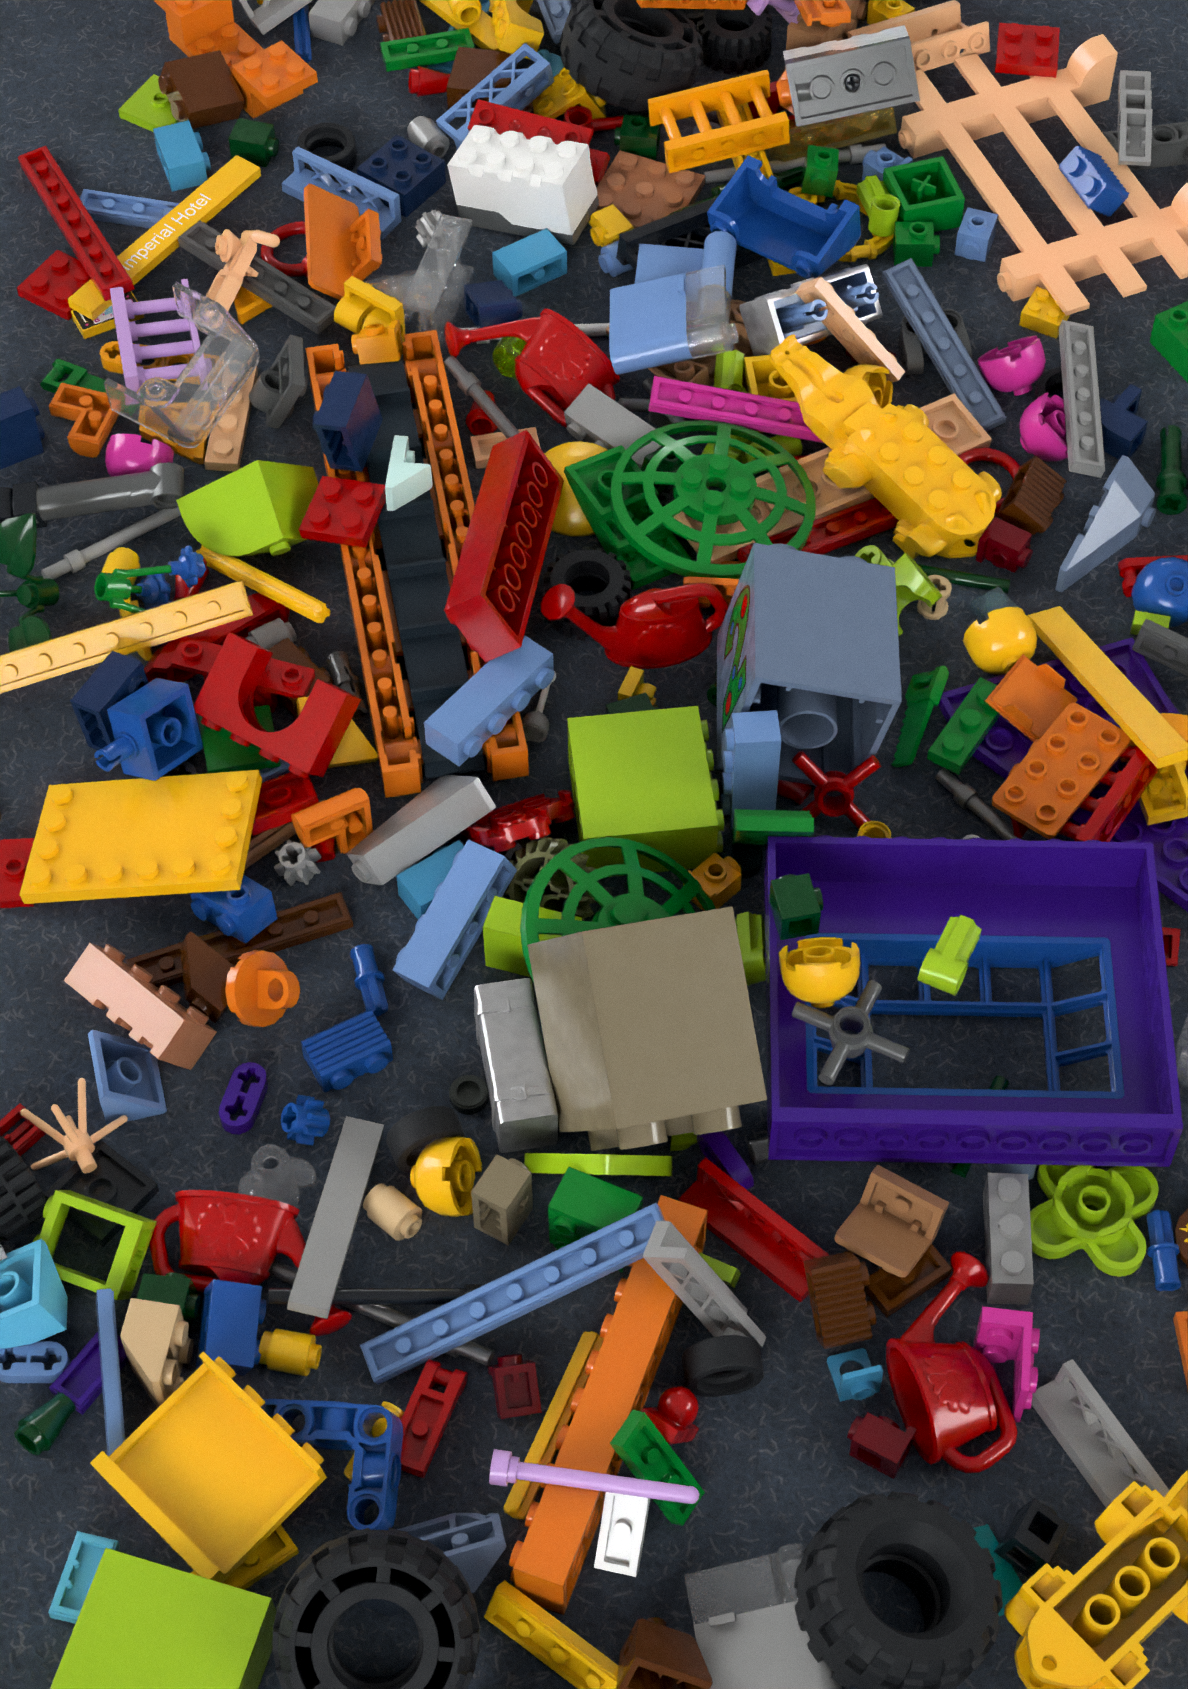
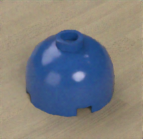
M1165 557L1147 564L1136 577L1131 592L1135 609L1137 611L1170 616L1169 628L1178 627L1188 621V561L1176 557Z

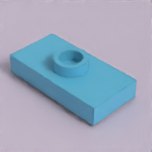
M77 1531L48 1612L50 1618L76 1624L104 1550L109 1548L119 1551L120 1544L117 1540Z

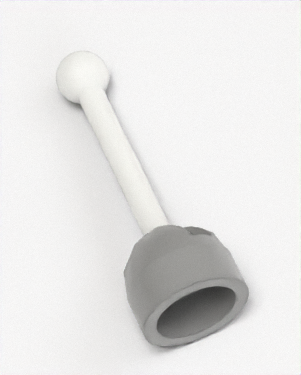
M554 671V677H553V680L551 681V683L554 682L555 679H556V673H555V671ZM551 683L545 689H542L536 711L527 713L522 719L525 739L527 741L542 742L547 738L549 719L543 714V709Z

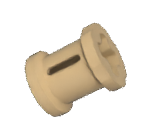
M940 575L928 576L934 585H937V589L942 594V597L936 602L935 611H932V607H929L921 600L918 601L917 609L924 618L938 620L947 614L948 602L946 600L951 594L952 586L947 578Z

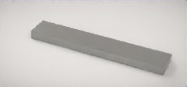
M1062 320L1058 329L1068 467L1070 472L1101 478L1105 472L1094 327Z
M346 1116L289 1296L287 1310L328 1319L382 1139L383 1124Z

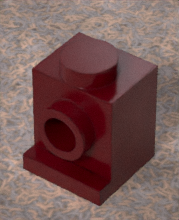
M995 517L979 538L975 560L982 563L986 559L991 561L996 567L1005 568L1014 573L1019 567L1024 569L1033 553V550L1029 548L1032 534Z
M867 1412L864 1418L858 1415L847 1434V1438L851 1440L849 1455L894 1479L913 1446L917 1429L908 1426L906 1432L900 1430L893 1420L885 1416L876 1417Z

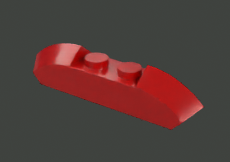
M255 593L248 596L253 611L252 616L186 637L223 646L229 632L245 638L248 636L249 631L277 618H280L284 623L287 622L290 609L260 593ZM181 638L164 643L152 655L144 668L148 682L155 678H161L182 683L197 674L171 666L170 660Z

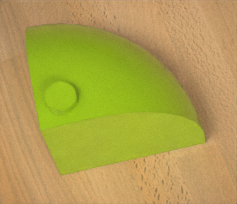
M256 460L176 501L186 527L193 537L207 549L225 556H250L269 552L272 556H276L290 551V546L308 540L301 537L298 529L319 484L313 467Z

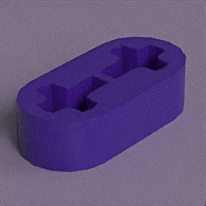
M253 1062L243 1063L232 1073L218 1112L222 1127L231 1134L246 1133L253 1127L268 1089L267 1075L261 1065ZM250 1076H255L257 1083H251L248 1092L244 1093L243 1081H248ZM240 1103L243 1104L244 1116H239L236 1121H232L230 1114H235Z
M723 1131L697 1135L698 1145L708 1160L746 1190L754 1186V1180L749 1168Z

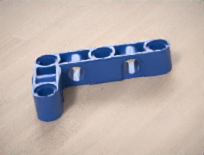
M263 1399L265 1404L261 1408L271 1418L278 1413L290 1426L297 1416L304 1414L305 1425L303 1429L297 1434L290 1436L300 1447L307 1442L314 1449L355 1451L352 1483L348 1484L347 1518L357 1530L369 1528V1530H389V1528L393 1527L396 1518L398 1486L401 1478L403 1424L399 1417L379 1405L337 1401ZM380 1418H386V1431L381 1436L374 1438L372 1435L374 1423ZM377 1503L379 1507L378 1518L375 1522L366 1525L364 1522V1512L368 1506Z

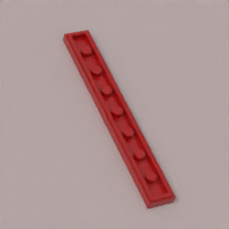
M43 146L18 156L20 166L104 301L111 299L110 288L123 287L124 294L135 290L130 276L48 148Z

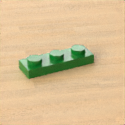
M469 28L380 42L381 54L387 72L454 61L458 46L475 48Z
M981 677L978 679L928 750V760L958 775L961 773L1000 716L998 712L984 702L996 688V684Z
M632 1410L610 1442V1445L637 1479L693 1486L699 1491V1499L694 1504L653 1499L669 1522L683 1526L705 1492L646 1413Z

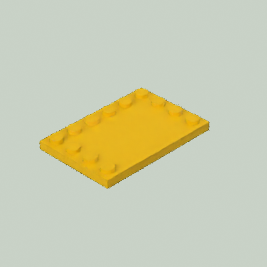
M259 770L160 777L156 781L138 778L49 785L20 890V897L23 903L35 904L240 890L262 784Z

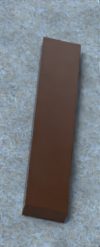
M338 892L276 912L278 919L247 943H243L233 936H227L221 930L199 936V938L232 965H236L241 960L238 958L243 953L253 950H264L274 953L352 928L353 921L342 893ZM183 942L125 960L126 964L131 968L136 964L153 975L150 982L158 988L161 985L168 987L183 982L180 954Z

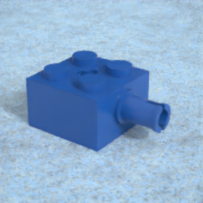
M155 678L108 708L107 711L115 741L97 750L94 758L101 757L96 760V764L103 771L109 772L121 763L123 774L156 781L202 750L203 743L189 685Z

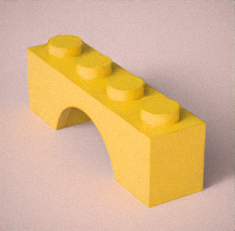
M489 0V11L492 12V24L495 26L494 36L497 38L499 50L513 54L526 43L533 50L538 51L544 36V30L541 20L528 14L533 0Z

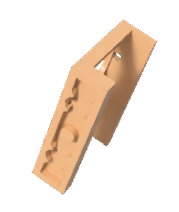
M956 0L848 31L849 39L852 36L877 33L884 29L905 25L910 37L915 71L920 69L923 71L954 63V60L974 53L980 55L990 52L989 22L966 26L961 22L960 3Z

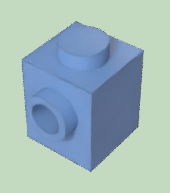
M967 207L957 233L954 255L985 262L995 238L998 214Z

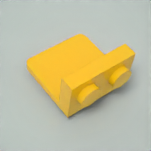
M565 67L559 74L553 77L554 82L533 100L534 114L552 119L557 118L565 113L568 108L574 107L579 103L591 111L592 119L606 117L604 106L607 104L606 101L598 96H593L585 90V87L577 84L571 78L570 71L566 70Z

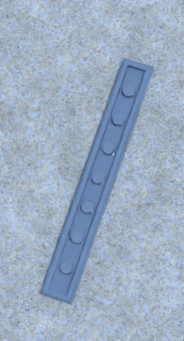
M657 1203L645 1207L360 1344L373 1382L378 1385L427 1362L428 1359L442 1355L642 1259L656 1221H665L660 1207Z

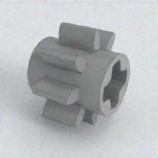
M287 840V844L280 851H275L280 863L276 864L274 869L279 876H284L285 881L290 886L295 881L308 885L309 880L315 874H320L321 872L315 863L322 858L316 848H304L301 842Z

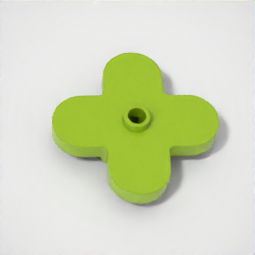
M1039 1165L1037 1180L1049 1200L1030 1211L1032 1251L1043 1258L1059 1259L1079 1249H1083L1095 1266L1108 1275L1122 1277L1137 1271L1146 1254V1241L1134 1221L1149 1213L1155 1205L1159 1187L1152 1172L1144 1166H1114L1105 1171L1090 1165Z

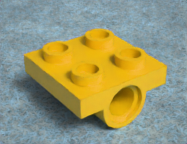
M351 276L344 283L345 295L340 299L335 308L334 321L353 333L359 334L367 325L381 323L384 327H389L392 320H399L402 342H404V334L406 333L403 303L399 302L395 297L388 296L375 289L371 284L364 283Z

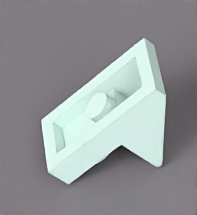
M394 435L385 484L387 511H395L427 492L433 486L431 465L415 463V451L409 450L408 436Z

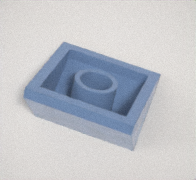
M92 1029L88 1033L99 1101L106 1124L108 1125L122 1115H126L128 1121L164 1114L167 1109L157 1058L150 1053L151 1048L132 1039Z

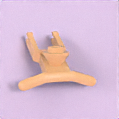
M225 229L222 235L217 236L215 251L217 255H220L221 261L226 262V264L217 273L199 311H196L195 317L197 322H200L204 313H206L204 326L211 325L215 321L214 326L216 327L221 326L225 322L226 315L243 283V277H257L259 274L249 266L257 252V243L272 248L278 247L280 238L277 235L261 230H245L239 239L229 229Z

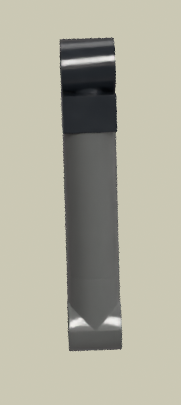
M168 462L156 464L150 468V471L43 487H39L36 481L13 484V489L0 487V523L9 518L35 513L36 528L47 527V520L154 505L159 511L177 508L176 500L185 496L184 469L181 465Z

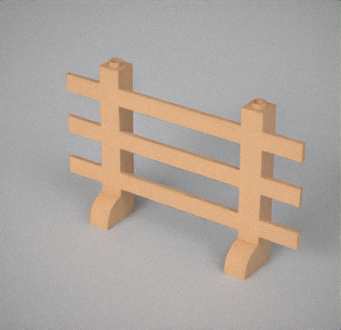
M1104 34L1090 38L1081 44L1070 57L1067 67L1057 70L1056 78L1029 76L1030 79L1003 87L999 85L977 53L954 60V65L976 95L949 103L944 101L922 69L916 70L920 101L915 103L921 111L902 116L901 130L898 132L901 147L907 149L913 159L948 148L992 212L998 214L999 222L1021 251V253L1002 258L1000 273L997 275L1000 290L1006 292L1014 302L1030 297L1037 286L1049 291L1066 316L1089 309L1090 303L1075 284L1077 281L1106 273L1123 298L1146 291L1147 285L1132 264L1160 255L1165 258L1179 279L1188 277V182L1178 191L1171 206L1159 209L1128 166L1118 165V153L1083 108L1109 100L1118 52ZM1058 115L1080 146L1102 156L1101 159L1105 160L1104 163L1108 164L1107 167L1111 168L1110 171L1114 172L1113 175L1117 176L1116 179L1120 180L1119 183L1123 184V187L1129 192L1128 198L1123 203L1133 215V218L1104 227L1091 208H1087L1062 174L1059 165L1029 124ZM1004 132L1078 235L1047 244L973 140Z

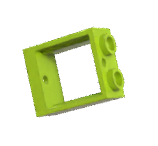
M55 1190L54 1195L48 1198L44 1206L43 1218H45L41 1233L34 1238L33 1242L40 1239L45 1241L53 1258L70 1206L125 1226L107 1281L57 1263L54 1264L60 1279L95 1293L100 1289H111L114 1291V1300L130 1299L157 1221L71 1190Z

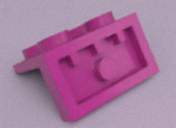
M982 1307L973 1347L981 1351L991 1363H1003L1007 1360H1014L1012 1414L1015 1421L1020 1422L1023 1410L1031 1409L1033 1393H1036L1038 1367H1033L1034 1354L1038 1353L1040 1329L1032 1328L1033 1312Z

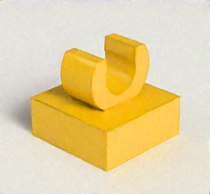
M631 666L618 691V701L647 693L651 704L655 705L656 698H654L657 687L644 683V670Z

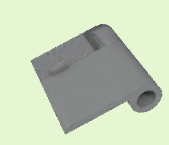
M802 1544L784 1545L778 1549V1553L684 1575L696 1642L713 1681L710 1689H842V1685L831 1678L834 1671L826 1662L822 1660L817 1663L807 1646L810 1640L807 1631H801L798 1625L794 1608L798 1602V1597L796 1596L797 1589L794 1588L796 1570L802 1561L803 1552L806 1549Z

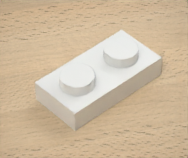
M606 1492L594 1568L633 1577L637 1576L650 1498Z

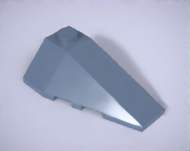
M1122 455L1104 484L1103 490L1105 492L1099 506L1093 505L1083 534L1079 533L1059 569L1056 591L1062 593L1133 540L1143 526L1148 528L1152 523L1156 513V509L1152 508L1155 492L1129 457Z

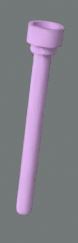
M494 1449L491 1461L490 1485L507 1487L508 1483L516 1484L518 1479L686 1504H694L699 1499V1491L693 1486L520 1462V1457L512 1456L511 1451Z

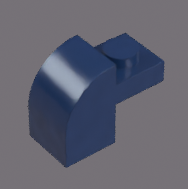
M1132 384L1122 394L1117 393L1111 402L1104 398L1100 399L1104 451L1119 460L1122 455L1130 458L1143 444L1148 421L1135 415L1138 410L1142 389Z

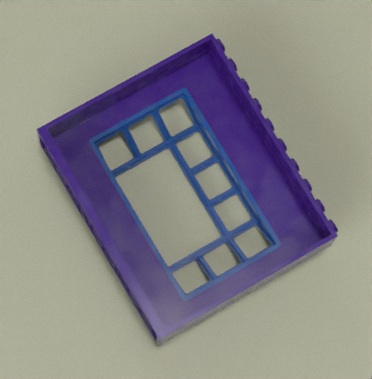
M828 835L817 837L768 836L764 875L768 1160L1170 1167L1183 1131L1153 843L1135 840L1101 842L1099 840L1062 841L1059 839L1027 841L1019 838L1009 840L972 838L966 840L947 839L944 837L909 839L903 836L895 838H870L868 836L845 838ZM809 873L813 888L819 887L823 898L824 907L821 910L819 933L780 940L769 904L771 880L779 879L788 874L802 875ZM963 915L973 919L975 924L982 929L978 943L968 960V967L978 969L980 1001H932L930 985L918 981V1001L876 1000L868 1015L869 1018L872 1014L1040 1017L1042 1019L1047 1090L873 1087L872 1051L868 1048L858 1057L846 1058V1060L855 1062L860 1066V1087L818 1086L817 1051L830 1055L833 1049L831 1041L817 1036L816 1026L792 1017V1012L797 1002L812 1006L811 1003L804 1002L790 994L785 986L780 971L779 952L786 945H788V952L798 949L797 941L808 938L843 939V946L851 948L852 942L856 943L860 952L857 998L846 995L842 999L835 1001L833 1005L841 1009L848 1006L855 1007L869 981L868 967L870 965L915 966L918 979V974L930 948L935 949L950 917ZM1099 956L1102 990L1054 1002L1051 968ZM990 968L1038 969L1041 1003L993 1002ZM1103 1005L1106 1041L1058 1052L1055 1017ZM1108 1056L1110 1092L1060 1090L1059 1067Z

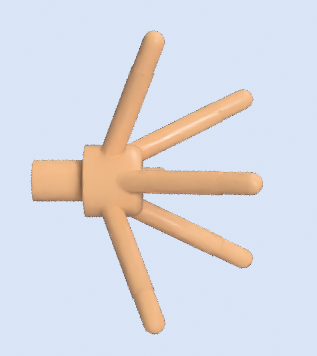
M84 1078L78 1080V1129L70 1115L65 1117L57 1104L51 1106L52 1112L66 1133L65 1136L29 1110L22 1109L21 1115L62 1144L65 1149L33 1163L31 1169L35 1171L69 1158L71 1161L78 1162L83 1173L86 1174L94 1171L97 1168V1164L92 1156L95 1150L94 1143L126 1123L128 1117L122 1115L89 1136L87 1132L86 1081Z

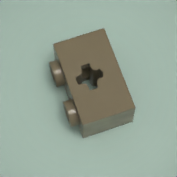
M496 1154L471 1191L474 1228L509 1246L533 1209L532 1174L522 1162L513 1158L507 1160Z

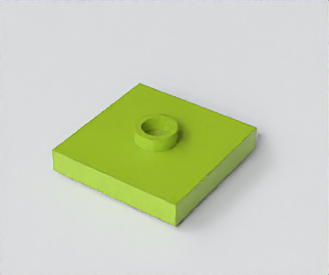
M155 74L118 109L121 119L152 132L154 128L179 123V120H176L172 115L171 104L167 96L162 94L158 84L159 76Z

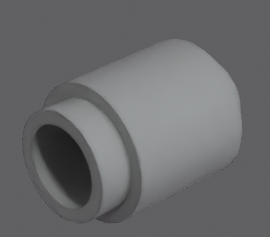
M418 116L409 123L407 132L412 143L439 158L446 154L450 144L449 139L432 119Z
M280 618L249 631L248 636L245 637L267 650L285 638H289L292 642L297 641L295 630L290 622L284 623Z

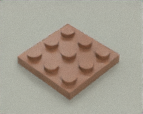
M620 150L596 188L599 206L595 211L613 204L633 227L637 228L694 204L705 185L706 176L689 170L669 173L665 163Z

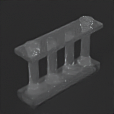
M441 214L403 302V309L418 312L419 323L414 333L431 330L437 331L442 355L446 348L444 336L445 323L451 322L455 325L464 304L463 287L465 284H472L475 277V267L462 265L460 259L461 251L473 221Z

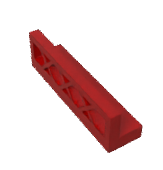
M705 1157L698 1164L697 1180L678 1201L707 1210V1229L801 1303L809 1295L803 1262L822 1256H829V1254Z

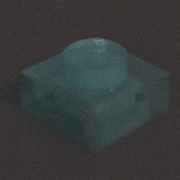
M999 586L972 600L970 604V610L981 622L988 620L987 613L1004 607H1018Z

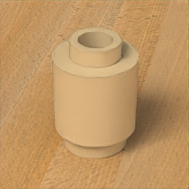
M383 1183L378 1184L370 1190L364 1199L363 1208L367 1211V1217L396 1241L413 1237L421 1228L422 1209L394 1186H386Z

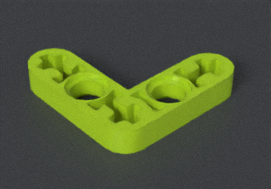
M525 1153L524 1165L531 1173L565 1174L568 1167L590 1175L672 1176L673 1156Z

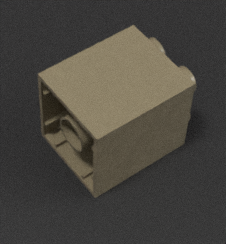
M733 906L582 931L527 945L549 1072L558 1112L560 1132L588 1131L591 1151L619 1147L620 1150L667 1142V1136L694 1132V1135L742 1127L739 1105L767 1100Z

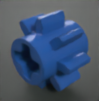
M298 1095L297 1104L289 1103L284 1107L281 1114V1126L285 1132H288V1140H295L297 1144L312 1146L314 1144V1137H323L327 1133L330 1125V1115L328 1110L323 1108L324 1101L315 1100V1097Z

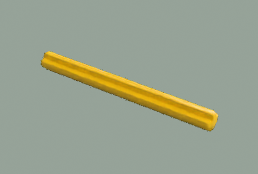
M201 545L199 550H196L197 553L206 559L208 567L235 581L242 580L245 586L316 623H323L325 618L330 616V609L326 607V603L234 556L215 553Z

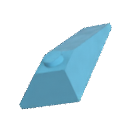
M40 1239L6 1253L8 1258L0 1261V1349L33 1344L67 1330L68 1296L46 1242Z

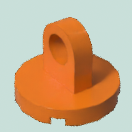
M253 950L243 953L238 958L241 960L237 962L235 967H231L227 975L225 987L227 1005L231 1013H236L240 1019L238 1021L243 1025L266 1027L275 1024L284 1015L286 1009L292 1008L297 1004L300 996L299 981L296 975L288 970L284 961L275 953L264 950Z

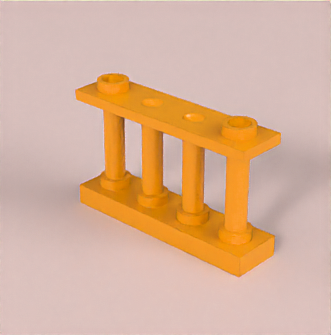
M768 69L647 99L651 127L664 124L669 137V141L664 142L666 166L669 173L790 143L789 119L786 112L772 115L766 98L770 97ZM753 101L760 118L742 122L736 105ZM724 109L730 125L712 130L706 113ZM693 116L700 133L682 137L676 120Z

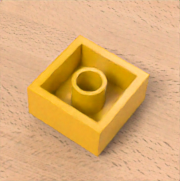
M1037 286L1021 311L1019 326L1056 339L1059 335L1058 328L1062 320L1067 321L1070 315L1066 316L1048 290Z

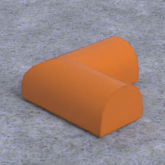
M61 382L49 404V410L52 416L75 421L67 436L70 447L79 455L94 458L99 455L124 406V399L121 396Z
M353 788L291 814L295 831L304 848L311 847L335 836L337 848L341 854H345L373 832L370 799L362 788Z

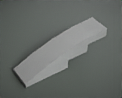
M1120 70L1118 80V165L1150 166L1153 109H1151L1150 71Z

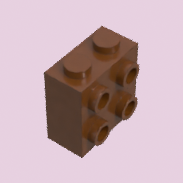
M458 46L447 84L448 110L512 54L503 51ZM500 78L495 82L494 88H506L511 84V78ZM489 97L477 98L472 102V108H475L478 99L489 102Z
M220 50L164 62L161 76L158 78V84L162 94L167 96L171 104L172 115L176 120H179V122L189 120L192 129L239 118L245 99Z

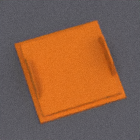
M1022 654L984 702L1034 742L1044 735L1070 703H1076L1078 699L1064 688L1066 679L1047 663L1037 666Z

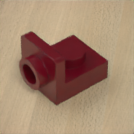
M522 1354L497 1357L498 1364L489 1365L488 1374L493 1377L498 1418L505 1419L542 1413L535 1362L523 1360Z

